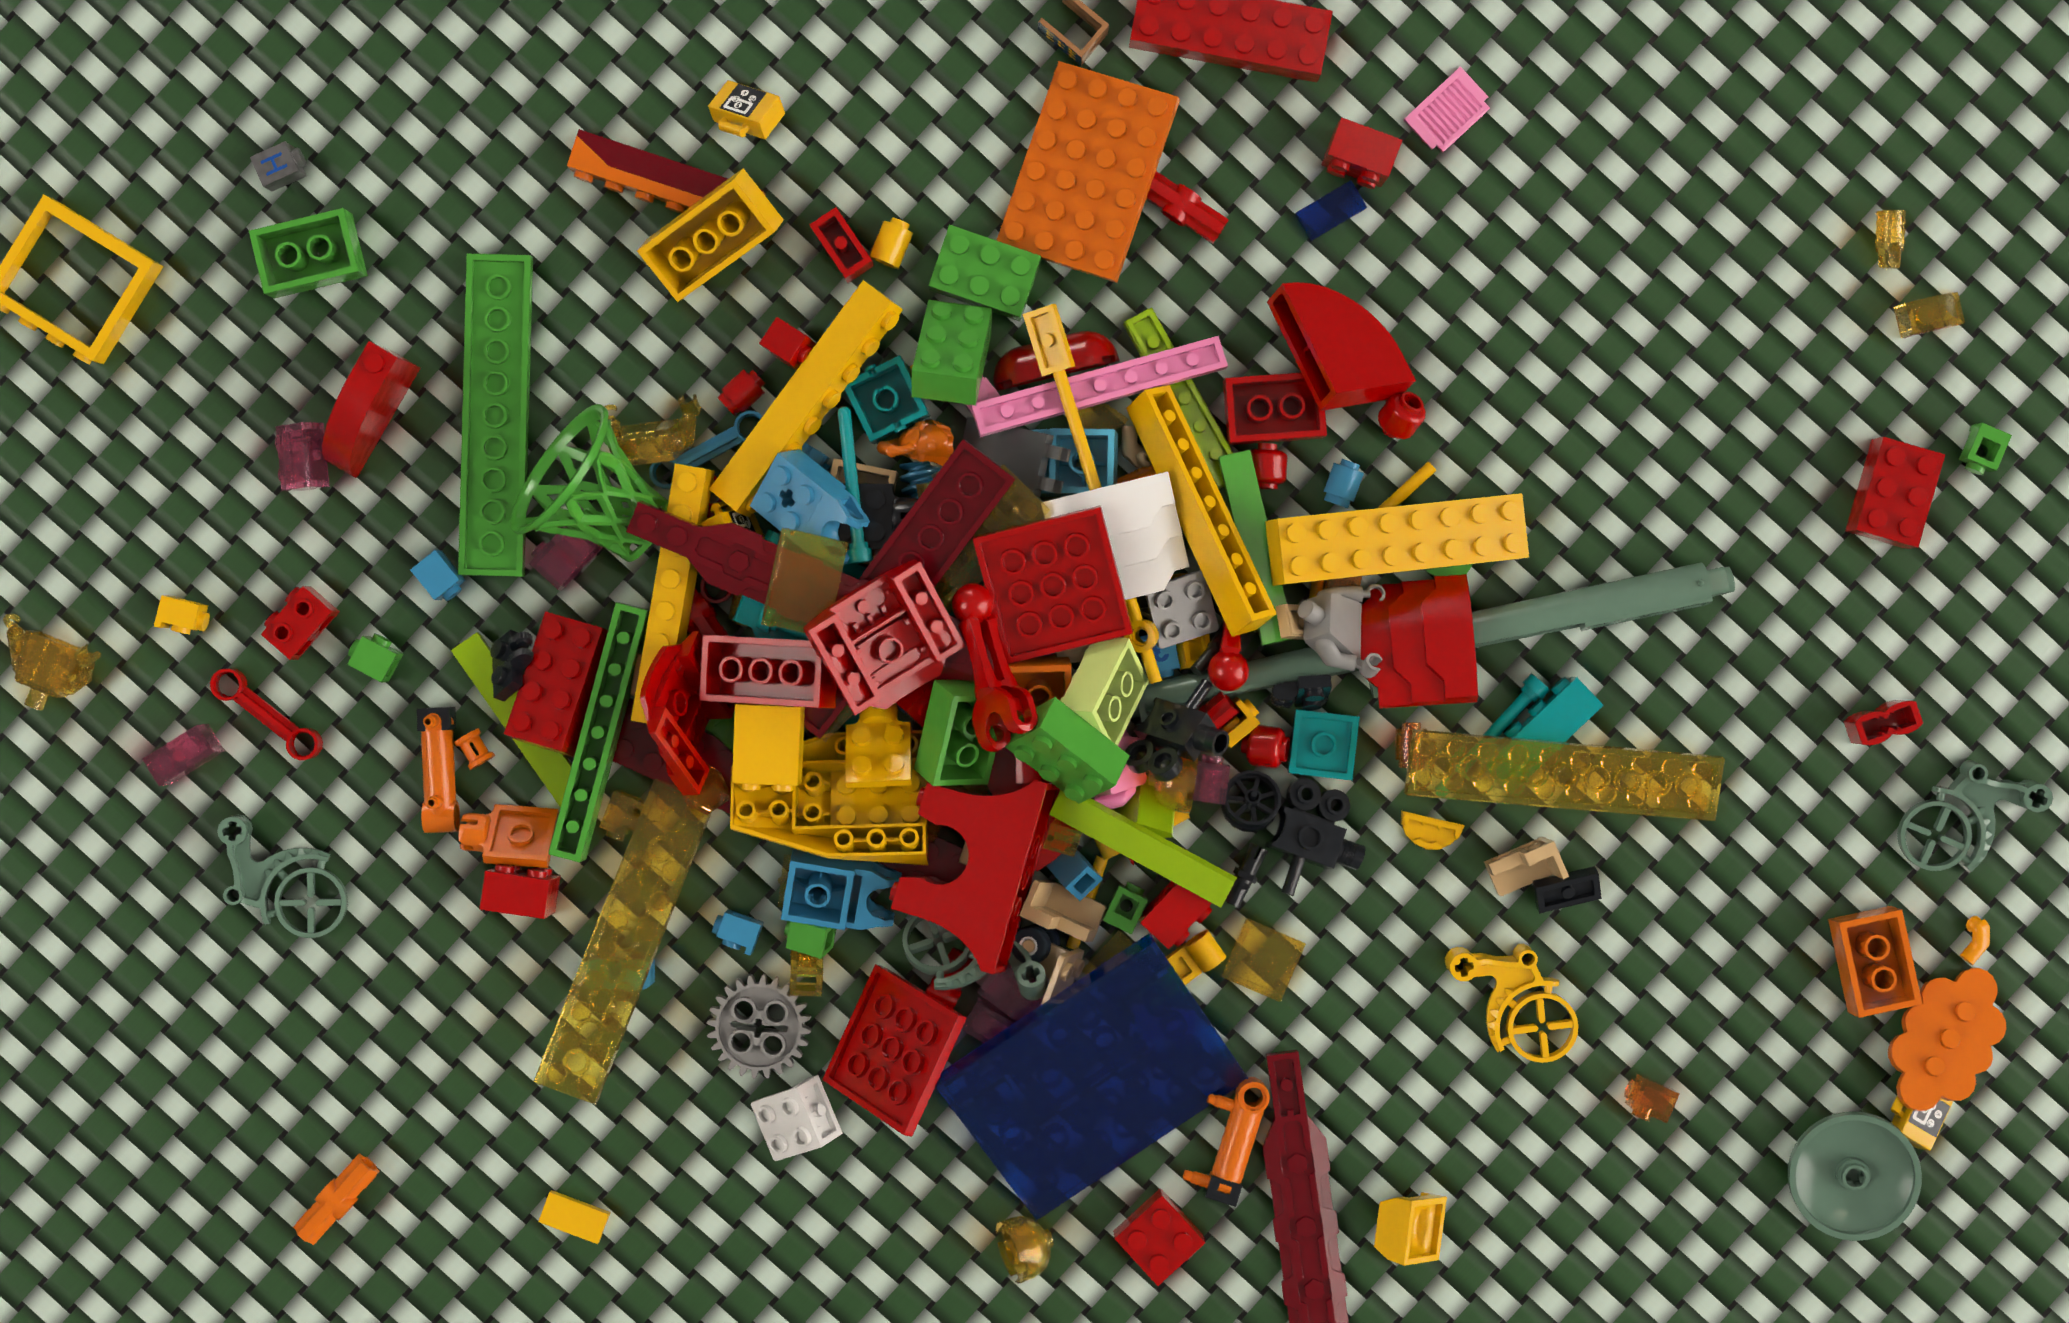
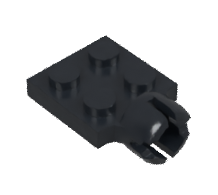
M858 483L861 508L870 520L868 526L863 527L864 540L868 542L869 548L881 549L904 519V514L910 511L918 499L915 497L895 496L894 484ZM840 523L838 536L845 548L849 549L848 544L852 543L850 526Z

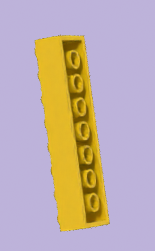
M1522 493L1287 517L1265 521L1272 586L1529 558Z

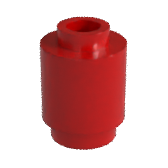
M743 369L721 389L723 392L717 398L736 416L740 411L742 413L745 412L765 394L762 387L766 383L754 370L747 373Z

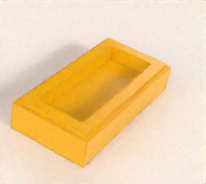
M551 1190L538 1222L599 1244L611 1212Z

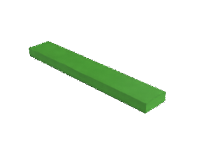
M1246 450L1219 456L1218 462L1231 517L1276 611V606L1287 604L1283 586H1272L1265 524L1267 518L1251 451ZM1277 614L1258 628L1262 646L1292 640L1281 639Z

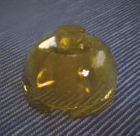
M1180 757L1183 761L1182 770L1174 779L1169 781H1158L1149 771L1148 786H1154V795L1158 803L1167 810L1190 814L1193 803L1191 794L1195 791L1198 757L1195 761Z
M1026 1216L1013 1217L997 1223L996 1234L1002 1232L1004 1243L1000 1241L997 1244L1003 1263L1010 1276L1017 1274L1018 1278L1015 1282L1019 1284L1040 1275L1048 1266L1051 1257L1050 1248L1054 1246L1050 1231L1048 1229L1043 1230L1040 1223Z

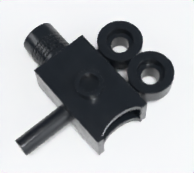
M1202 679L1184 706L1157 697L1154 699V707L1149 716L1133 729L1140 740L1133 742L1125 750L1130 755L1126 764L1132 772L1140 774L1150 771L1156 780L1165 782L1174 779L1181 772L1183 761L1180 757L1195 761L1201 751L1215 756H1222L1229 746L1228 733L1217 729L1207 713L1197 710L1213 687L1209 681Z
M1307 778L1292 782L1287 789V800L1292 809L1286 806L1279 808L1277 832L1274 838L1267 842L1265 846L1293 857L1281 891L1290 896H1294L1305 862L1324 869H1334L1335 864L1338 863L1357 870L1362 864L1366 851L1365 846L1344 839L1347 829L1334 825L1336 821L1344 819L1350 811V801L1344 792L1333 789L1321 793L1318 784ZM1304 788L1310 792L1308 800H1304L1301 796ZM1332 800H1337L1339 803L1337 811L1331 808ZM1316 807L1317 813L1320 817L1307 813L1306 811Z

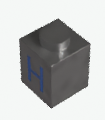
M286 141L250 157L262 186L271 192L307 176L303 169V166L307 164L301 150L298 147L294 149Z

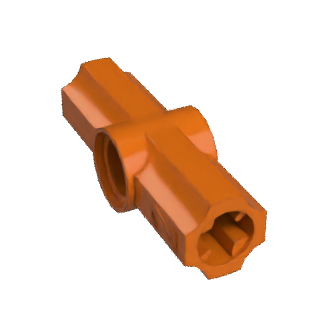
M359 1153L337 1178H333L314 1199L316 1202L296 1222L293 1228L296 1230L297 1235L305 1242L312 1245L316 1244L336 1220L339 1221L358 1201V1195L374 1180L380 1172L376 1164L368 1157Z

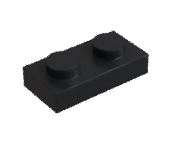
M1593 866L1568 872L1569 877L1565 879L1551 876L1534 880L1535 903L1539 914L1602 899L1599 873L1596 867Z

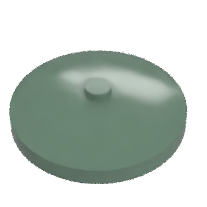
M1849 1111L1827 1116L1811 1125L1801 1135L1790 1155L1788 1185L1799 1211L1815 1228L1838 1239L1863 1241L1883 1236L1906 1220L1918 1201L1922 1185V1172L1915 1149L1896 1126L1870 1113Z

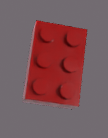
M1302 373L1230 377L1224 379L1226 434L1229 445L1323 439L1327 436L1325 410L1320 411Z
M1887 437L1872 439L1845 531L1904 549L1918 548L1946 454Z

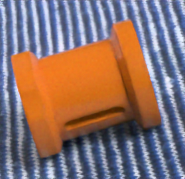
M479 728L467 733L454 742L455 746L460 747L467 758L469 770L482 765L495 756L485 746L480 737L481 731ZM470 743H473L479 755L475 754Z

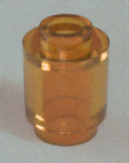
M1402 722V728L1395 729V759L1398 760L1399 768H1424V760L1428 759V729L1421 728V722Z

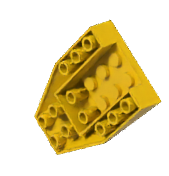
M912 730V785L847 788L845 783L846 732L826 733L821 739L814 737L803 742L802 784L793 786V791H774L773 785L761 784L760 790L741 789V783H732V765L730 829L828 859L928 865V820L918 814L920 806L916 805L918 793L922 787H926L928 781L914 770L923 730Z

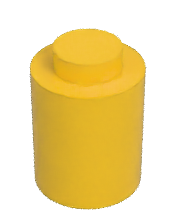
M892 217L890 222L883 221L869 255L870 258L888 267L899 269L913 236V232L908 230L910 225Z

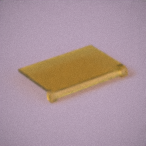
M782 528L761 624L805 633L802 628L836 602L848 542Z

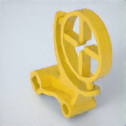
M1527 944L1516 945L1513 949V955L1509 956L1471 953L1464 947H1454L1449 950L1445 956V965L1455 979L1469 981L1474 977L1493 976L1495 978V987L1489 997L1486 1009V1025L1490 1040L1497 1052L1505 1050L1503 1046L1511 1044L1524 1058L1540 1063L1555 1061L1568 1053L1578 1035L1577 1016L1565 999L1552 993L1553 986H1559V980L1541 976L1536 965L1538 957ZM1528 953V956L1522 959V957ZM1464 958L1468 963H1464L1463 969L1459 970L1456 965H1459L1460 959ZM1545 986L1544 991L1528 993L1517 1001L1513 999L1526 989ZM1543 998L1553 999L1565 1006L1570 1019L1548 1021L1546 1027L1549 1030L1571 1028L1566 1042L1558 1050L1549 1053L1547 1034L1540 1030L1541 1055L1524 1051L1516 1043L1514 1035L1537 1032L1538 1027L1534 1023L1513 1026L1517 1013L1525 1004L1535 1000L1537 1019L1540 1023H1544L1545 1010ZM1508 1005L1511 1009L1506 1020L1507 1036L1500 1038V1021Z

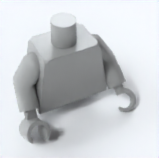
M1372 584L1366 590H1363L1362 586H1334L1319 591L1316 597L1309 598L1299 605L1298 615L1304 619V641L1318 653L1326 666L1354 671L1357 668L1366 678L1374 677L1381 670L1378 667H1374L1382 661L1380 655L1370 653L1364 660H1361L1362 604L1359 603L1363 601V598H1370V591L1372 589H1378L1381 592L1382 597L1379 601H1383L1386 592L1381 585Z

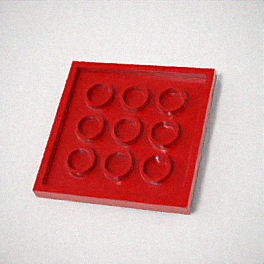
M1101 505L973 537L984 584L994 600L992 614L997 617L998 633L1008 664L1133 634V627Z
M875 964L822 1080L901 1134L912 1137L967 1017L886 967Z

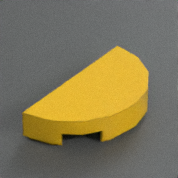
M1401 810V825L1405 835L1414 844L1425 849L1440 850L1451 845L1460 837L1465 827L1462 824Z

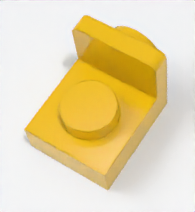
M1236 697L1232 700L1243 716L1240 719L1234 716L1222 726V729L1229 735L1230 748L1260 724L1255 717L1259 714V711L1248 699L1242 702L1240 698Z

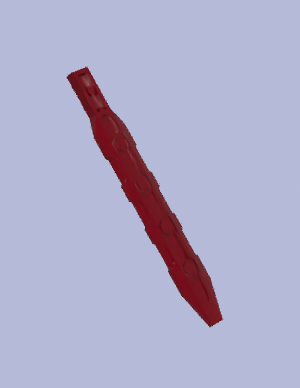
M641 500L637 503L626 531L687 557L708 584L736 596L741 594L777 609V613L795 621L803 620L809 623L833 603L869 582L867 579L859 580L826 566L822 560L803 552L798 554L765 540L763 535L735 523L700 526ZM949 615L965 647L946 658L941 675L935 679L974 681L972 662L966 641L959 628L961 621Z
M1298 1050L1266 1054L1274 1118L1262 1147L1266 1176L1270 1180L1275 1215L1272 1220L1275 1241L1279 1244L1283 1280L1281 1281L1284 1304L1287 1305L1289 1323H1349L1345 1297L1348 1296L1345 1274L1341 1271L1337 1234L1339 1233L1336 1210L1333 1209L1328 1175L1330 1163L1326 1137L1307 1114Z

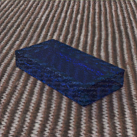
M1352 180L1299 210L1295 215L1310 241H1313L1366 210L1367 206Z

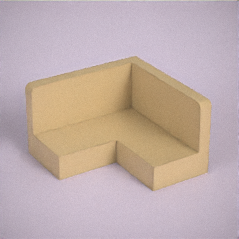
M1540 837L1484 861L1499 896L1509 894L1532 884L1534 880L1551 875L1561 879L1569 877L1555 842L1545 837Z
M1034 880L1019 916L1046 929H1058L1081 941L1093 942L1107 906L1087 896L1079 901L1063 885L1052 880Z

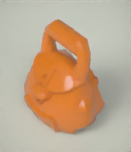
M929 419L916 422L915 426L904 430L898 438L880 441L876 448L880 454L891 458L903 455L919 462L929 461L943 466L954 451V436L949 426Z

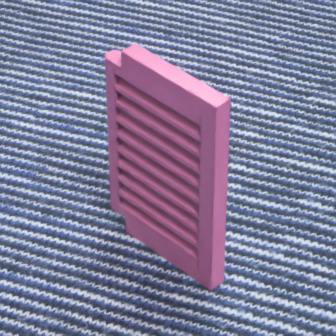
M1459 67L1405 117L1404 121L1431 150L1437 146L1441 152H1444L1490 109L1484 102L1488 96Z

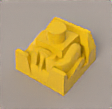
M1421 1192L1420 1196L1396 1197L1381 1201L1379 1203L1374 1247L1387 1260L1403 1266L1439 1260L1447 1197Z

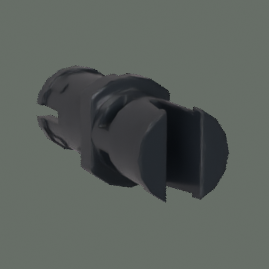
M1250 842L1239 868L1235 867L1233 870L1234 876L1237 879L1225 900L1227 903L1237 908L1241 907V903L1251 884H1255L1258 879L1255 876L1266 854H1268V850L1262 847L1259 848L1258 845Z

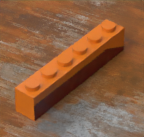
M580 129L578 130L567 163V167L572 172H575L573 177L592 183L594 178L605 182L604 187L609 190L623 193V190L627 189L636 192L634 197L648 203H653L654 199L666 202L665 207L678 213H683L685 209L690 208L728 180V178Z

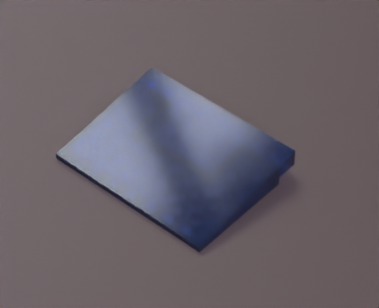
M1149 933L943 1070L936 1088L1037 1221L1211 1105L1207 1103L1209 1094L1224 1096L1238 1087L1242 1081L1248 1079V1076Z

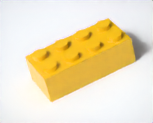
M742 168L647 238L637 252L674 299L679 302L776 232L784 219L745 169Z

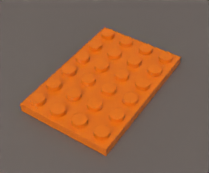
M1058 61L996 241L1040 255L1042 260L1117 283L1180 103L1179 97Z

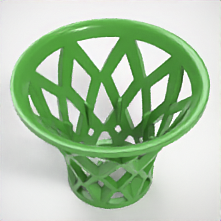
M595 404L576 416L561 431L539 459L514 504L510 517V528L517 534H525L535 530V532L540 531L590 540L610 550L625 561L632 562L639 558L652 544L647 540L626 532V526H629L638 501L641 500L657 508L662 506V510L667 511L669 500L650 487L636 472L618 445L610 425L611 420H608V410L601 404ZM587 426L592 442L589 451L568 446L567 444ZM603 442L609 447L613 455L601 451L600 448ZM559 456L570 479L567 485H539L551 464ZM572 459L582 462L577 471ZM591 465L595 471L598 484L582 480ZM605 467L617 475L621 489L612 486ZM559 494L555 500L549 495ZM532 497H534L545 511L538 517L526 518L528 506ZM588 500H597L603 512L596 511ZM622 502L628 503L629 508H624ZM565 504L567 509H562L561 506ZM631 543L639 545L634 551L630 549Z

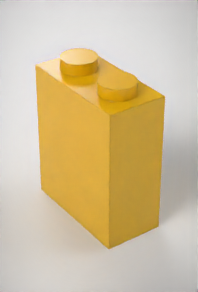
M748 703L735 704L732 783H741V789L760 790L761 784L773 785L774 791H793V786L802 784L805 707Z

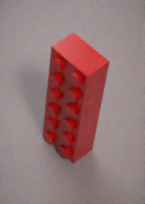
M1137 0L1129 48L1318 82L1322 73L1333 11L1276 0Z

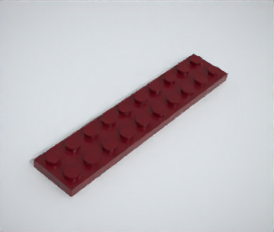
M963 439L860 576L859 580L864 578L870 581L914 559L921 562L935 588L1016 478ZM838 687L836 691V708L805 707L804 727L820 739L847 705Z

